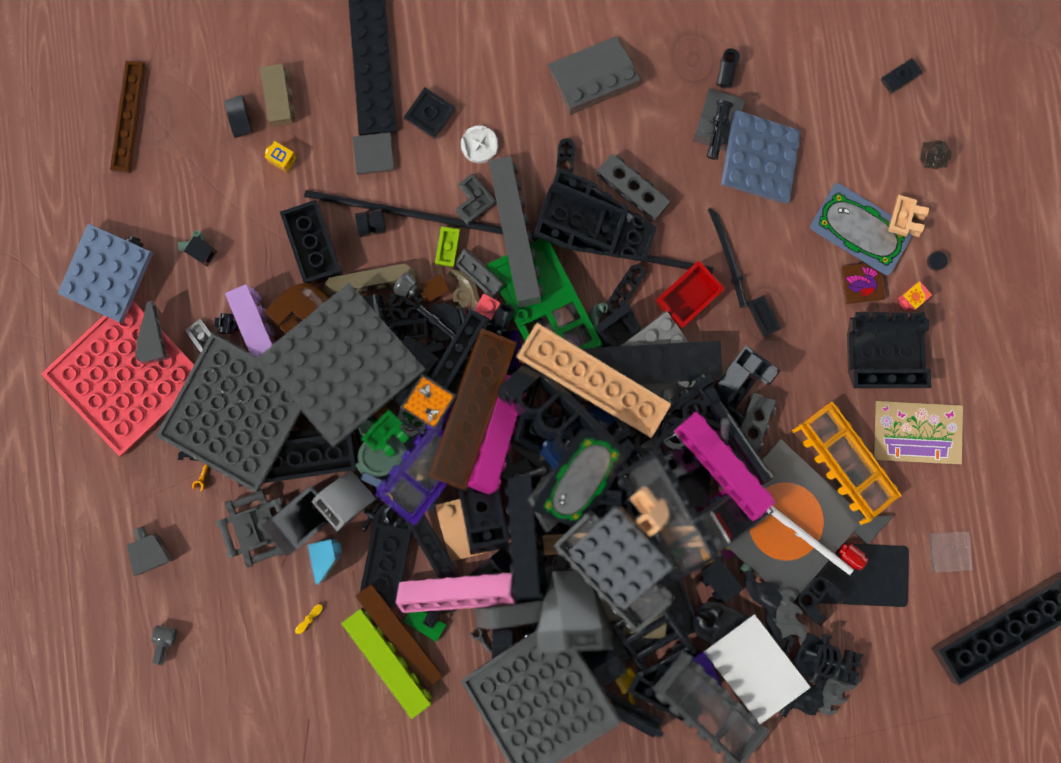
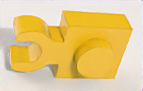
M630 666L625 669L627 671L626 674L615 680L623 694L627 693L635 678V674ZM628 693L630 703L635 704L633 700L634 695Z

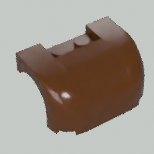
M299 283L283 292L264 313L266 317H270L287 334L330 298L314 285Z

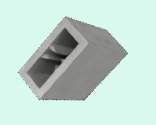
M348 471L322 490L313 499L312 503L335 530L338 531L367 509L376 498L363 485L357 475L352 471Z

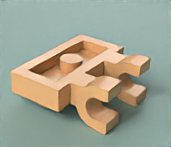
M898 195L888 231L902 236H907L908 232H910L913 236L920 237L925 225L911 221L913 215L917 219L924 221L925 216L928 215L929 208L917 206V200Z

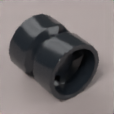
M382 209L371 210L370 214L366 212L355 213L356 226L360 238L370 236L371 233L375 235L386 233Z

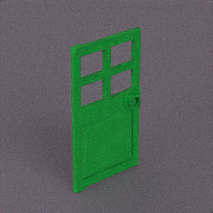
M538 238L537 241L529 244L530 249H534L536 256L533 265L534 267L538 266L540 278H537V284H542L544 296H540L541 303L518 307L508 254L486 264L493 273L506 283L500 293L505 303L515 309L512 317L524 341L529 336L525 325L546 315L554 330L553 333L564 340V333L583 324L585 325L592 340L579 346V349L600 348L603 346L549 241ZM573 303L580 319L559 328L552 312Z

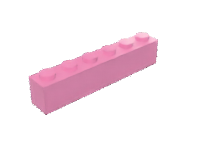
M501 573L499 575L484 574L474 577H446L435 580L399 582L396 604L402 613L515 605L516 598L512 593L514 577L512 574Z

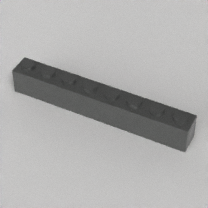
M511 156L489 160L518 307L541 303L540 296H544L542 284H537V278H540L538 266L534 267L533 265L536 256L534 249H530L529 243H532L531 232H527L525 227L529 223L527 214L522 212V208H525L523 196L519 197L518 191H521L520 180H516L514 175L518 173L516 162L512 163Z

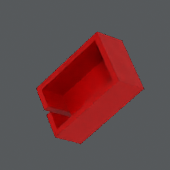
M697 261L654 302L663 312H669L676 325L681 329L725 288L700 261Z

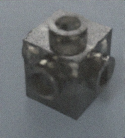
M940 140L923 142L920 161L924 168H947L948 160H951L952 151L946 142Z

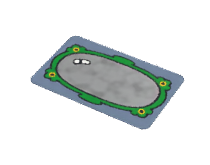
M839 183L834 184L810 224L812 231L884 275L891 274L913 236L910 232H908L907 236L889 232L888 228L892 215Z

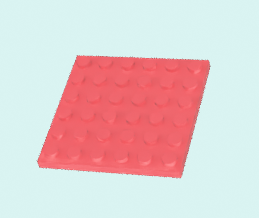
M134 301L123 323L103 315L41 373L120 457L169 412L194 366V363L164 332L163 337L168 360L147 365L137 360L135 350L137 349L136 342L144 311Z

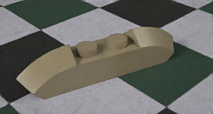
M404 263L329 278L322 292L333 296L348 283L359 294L367 293L368 289L373 288L375 290H384L389 285L391 291H393L396 281L403 273L411 272L414 277L418 273Z

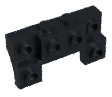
M746 345L733 363L727 367L725 374L722 376L723 379L718 380L714 386L718 396L739 426L746 417L736 408L757 379L770 386L781 371ZM707 408V414H709L710 416H712V417L714 418V416L712 415V413H711V412L709 411V409Z

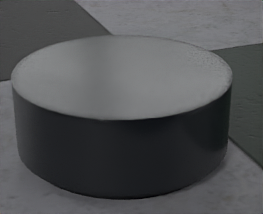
M940 251L933 252L927 258V265L933 271L942 270L948 263L947 256Z

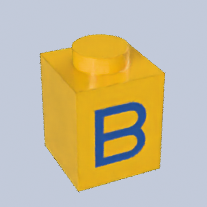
M276 141L272 145L270 144L265 151L266 160L288 173L297 158L293 151Z

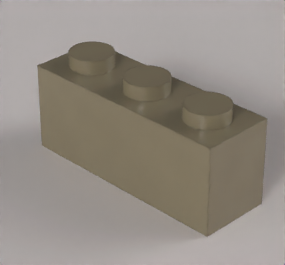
M283 64L260 67L267 118L270 126L294 124L293 117H296L294 106H291L290 99H293L292 89L288 88V81H291L289 70H286Z

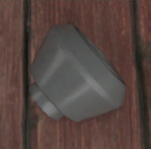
M405 272L396 281L393 287L396 295L404 297L410 295L412 297L418 290V282L411 272Z

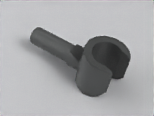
M477 628L480 632L478 637H474L473 633L470 632L471 637L478 640L488 653L492 650L483 638V631L480 628Z

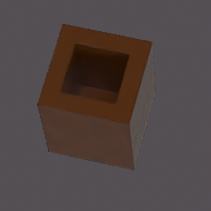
M441 274L421 284L423 290L419 291L424 301L428 300L430 304L451 294Z

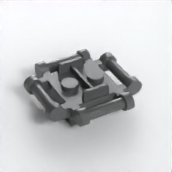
M260 489L258 493L225 502L230 517L216 521V525L222 533L228 551L226 553L228 559L243 554L247 568H250L255 563L268 558L285 555L262 527L266 521L274 516L273 507H275L276 512L283 508L282 504L284 502L282 498L268 502L264 490ZM260 500V506L238 514L236 513L235 508ZM229 523L233 524L240 548L236 550L227 527ZM275 543L276 548L254 556L250 554L252 550Z

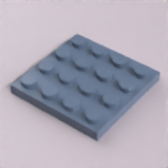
M738 110L734 111L721 185L783 204L789 203L801 131Z
M87 224L58 294L117 322L123 323L153 252L96 226Z

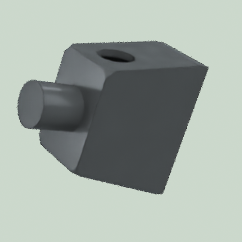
M144 526L133 530L136 541L128 544L127 548L134 576L141 575L174 561L158 534L148 536Z

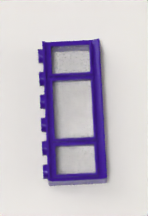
M453 402L436 429L426 425L427 430L423 435L420 433L413 441L415 445L411 450L407 449L401 456L403 460L400 464H395L391 468L389 478L386 481H381L376 488L378 491L375 495L410 524H417L447 485L446 483L429 478L428 474Z

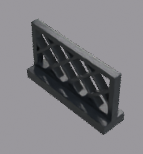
M602 688L621 721L652 738L657 736L662 739L664 732L660 728L663 721L661 718Z

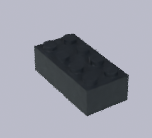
M317 200L280 211L303 283L316 285L327 281L331 277L343 275Z

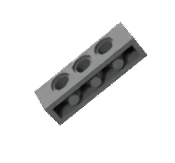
M611 154L597 170L596 176L654 223L670 203L668 196L664 192H658L654 189V185L649 180L642 179L636 169L626 166L624 164L625 161L620 156L616 155L615 157ZM620 171L625 177L619 179L615 176V173ZM635 183L639 189L636 191L631 190L629 185ZM644 196H652L653 202H646Z
M752 393L743 413L746 418L739 427L755 450L760 453L763 442H761L763 434L766 435L769 430L770 424L767 423L769 418L773 417L776 406H774L775 400ZM755 411L762 413L763 418L761 421H757L754 418ZM749 429H753L756 432L754 439L748 437L747 432ZM731 446L733 454L738 458V460H741L736 451L734 450V448Z

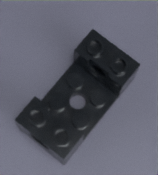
M468 486L466 490L458 488L470 555L509 548V539L499 490L487 494ZM479 503H485L488 508L485 512L480 513L476 510V506Z

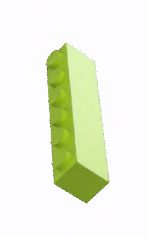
M363 607L341 623L411 719L431 705L432 701L430 699L432 696L426 688H421L418 684L420 683L418 676L414 672L410 673L407 669L409 666L403 657L399 658L395 652L397 649L390 641L388 642L385 639L383 631L378 625L374 624L372 617Z

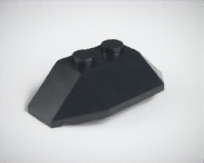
M658 663L637 673L627 692L683 721L684 718L681 715L676 716L669 710L670 705L667 702L663 704L655 697L657 693L652 689L669 668ZM679 674L667 688L666 692L677 700L692 681ZM694 690L682 707L697 720L702 707L696 690Z

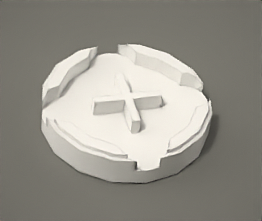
M474 126L469 128L462 136L461 150L469 161L486 163L496 155L498 139L495 133L487 127Z

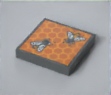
M422 374L401 408L428 426L436 429L456 395Z

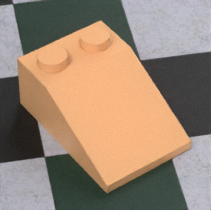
M460 499L435 505L450 560L456 561L484 554L470 555Z

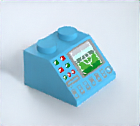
M337 539L308 545L315 584L326 581L340 559L342 547L340 542L337 543Z

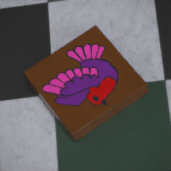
M868 264L841 267L846 304L885 299L881 272Z

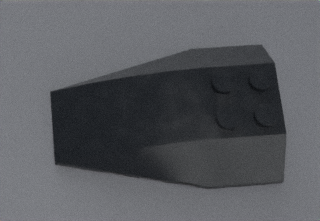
M558 167L537 218L534 236L568 250L645 262L657 227L639 214H634L628 209V206L623 203L620 204L607 191L605 193L599 189V186L594 182Z

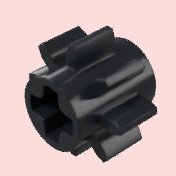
M221 313L220 318L215 317L214 327L218 328V333L233 334V330H238V324L233 314Z

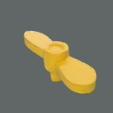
M321 604L314 606L310 614L305 617V620L296 627V634H302L308 624L312 623L313 619L322 612L323 606Z

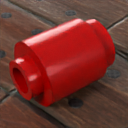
M844 543L838 550L839 558L858 571L868 561L866 554L852 543L847 545Z

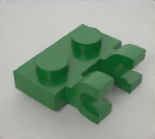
M388 410L361 439L374 452L381 449L391 458L396 452L386 443L388 439L394 434L404 444L409 439V436L400 429L403 423Z

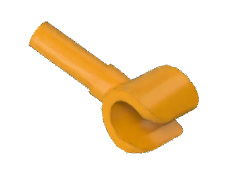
M204 464L199 480L192 484L193 490L196 489L197 483L201 484L200 492L206 488L204 480L208 465Z

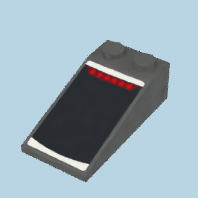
M727 494L697 514L704 526H706L717 549L721 551L771 515L773 510L770 507L763 515L752 521L733 498ZM687 519V522L693 526L690 519ZM703 546V548H704V550L706 551V553H707L708 555H710V554L708 553L706 547Z

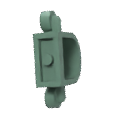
M365 421L360 425V434L364 436L372 428L373 423ZM393 434L386 443L396 453L389 458L381 449L374 452L364 442L359 450V463L356 464V467L361 474L367 472L373 476L386 475L395 464L399 465L403 460L401 456L407 450L406 447ZM401 478L396 485H403L406 483V480Z

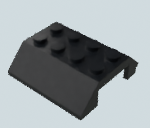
M855 312L854 317H850L847 330L848 374L853 389L931 388V369H926L925 332L930 331L929 319L925 317V312H910L909 317L907 312H891L890 317L888 312H872L871 317L869 312Z

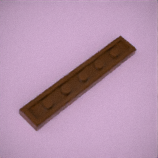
M125 60L110 170L114 172L131 173L146 67L144 62Z
M372 583L355 596L427 689L443 677V674Z

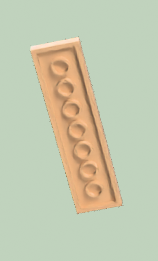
M538 323L535 324L516 357L652 438L671 405L669 402Z

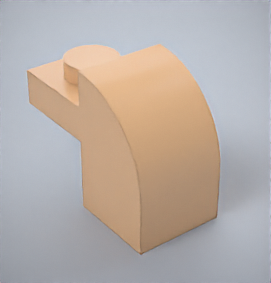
M646 486L629 498L642 513L635 522L649 537L667 523L669 510L663 498L658 501Z

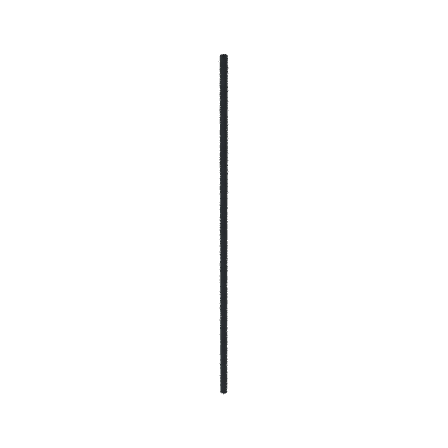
M305 190L304 193L305 198L369 210L382 209V212L503 235V230L500 226L473 221L467 225L463 219ZM531 233L532 240L537 241L539 237ZM648 255L645 261L686 270L695 264ZM704 265L712 274L714 267Z

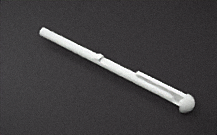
M771 506L773 510L771 515L796 531V536L801 537L848 575L853 572L854 569L779 510Z

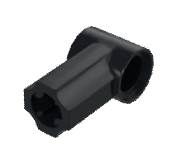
M734 48L725 50L721 57L716 85L720 88L727 89L733 86L737 63L740 58L739 52ZM726 56H732L734 62H728Z
M505 303L499 304L495 318L488 323L486 330L509 339L511 333L508 327L515 309Z

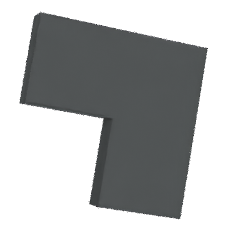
M473 173L458 184V187L468 200L457 207L455 211L467 225L497 202Z

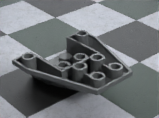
M551 571L536 632L538 653L614 649L612 627L597 593L598 591L585 582L584 577L579 571Z

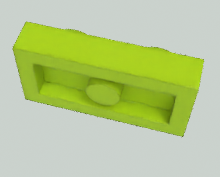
M441 227L435 265L454 268L460 229Z

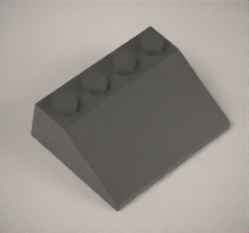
M616 36L548 64V68L569 115L637 88L640 81L632 61Z

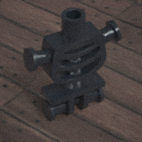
M820 634L822 643H816L814 651L802 650L801 660L810 662L809 670L814 672L812 679L808 681L820 686L821 676L832 678L839 671L838 681L857 685L855 681L860 673L856 672V669L862 666L860 661L864 654L845 649L841 661L840 650L830 645L832 635Z

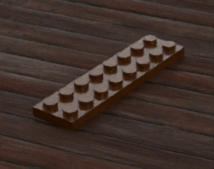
M481 328L430 468L429 478L462 490L467 489L498 399L496 392L504 382L517 342Z

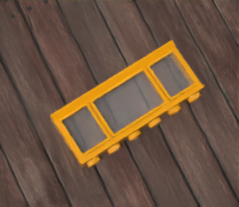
M833 401L821 407L792 430L793 433L799 430L803 431L807 437L803 441L804 446L809 448L813 445L819 453L815 457V461L819 464L825 461L830 468L826 476L829 479L837 478L842 486L838 489V493L840 495L848 493L854 501L849 505L852 511L860 509L865 517L859 521L861 525L871 522L878 514L902 496L897 486L892 483L886 471L881 468L874 455L867 449L863 440L856 434L850 422L845 419L839 407Z

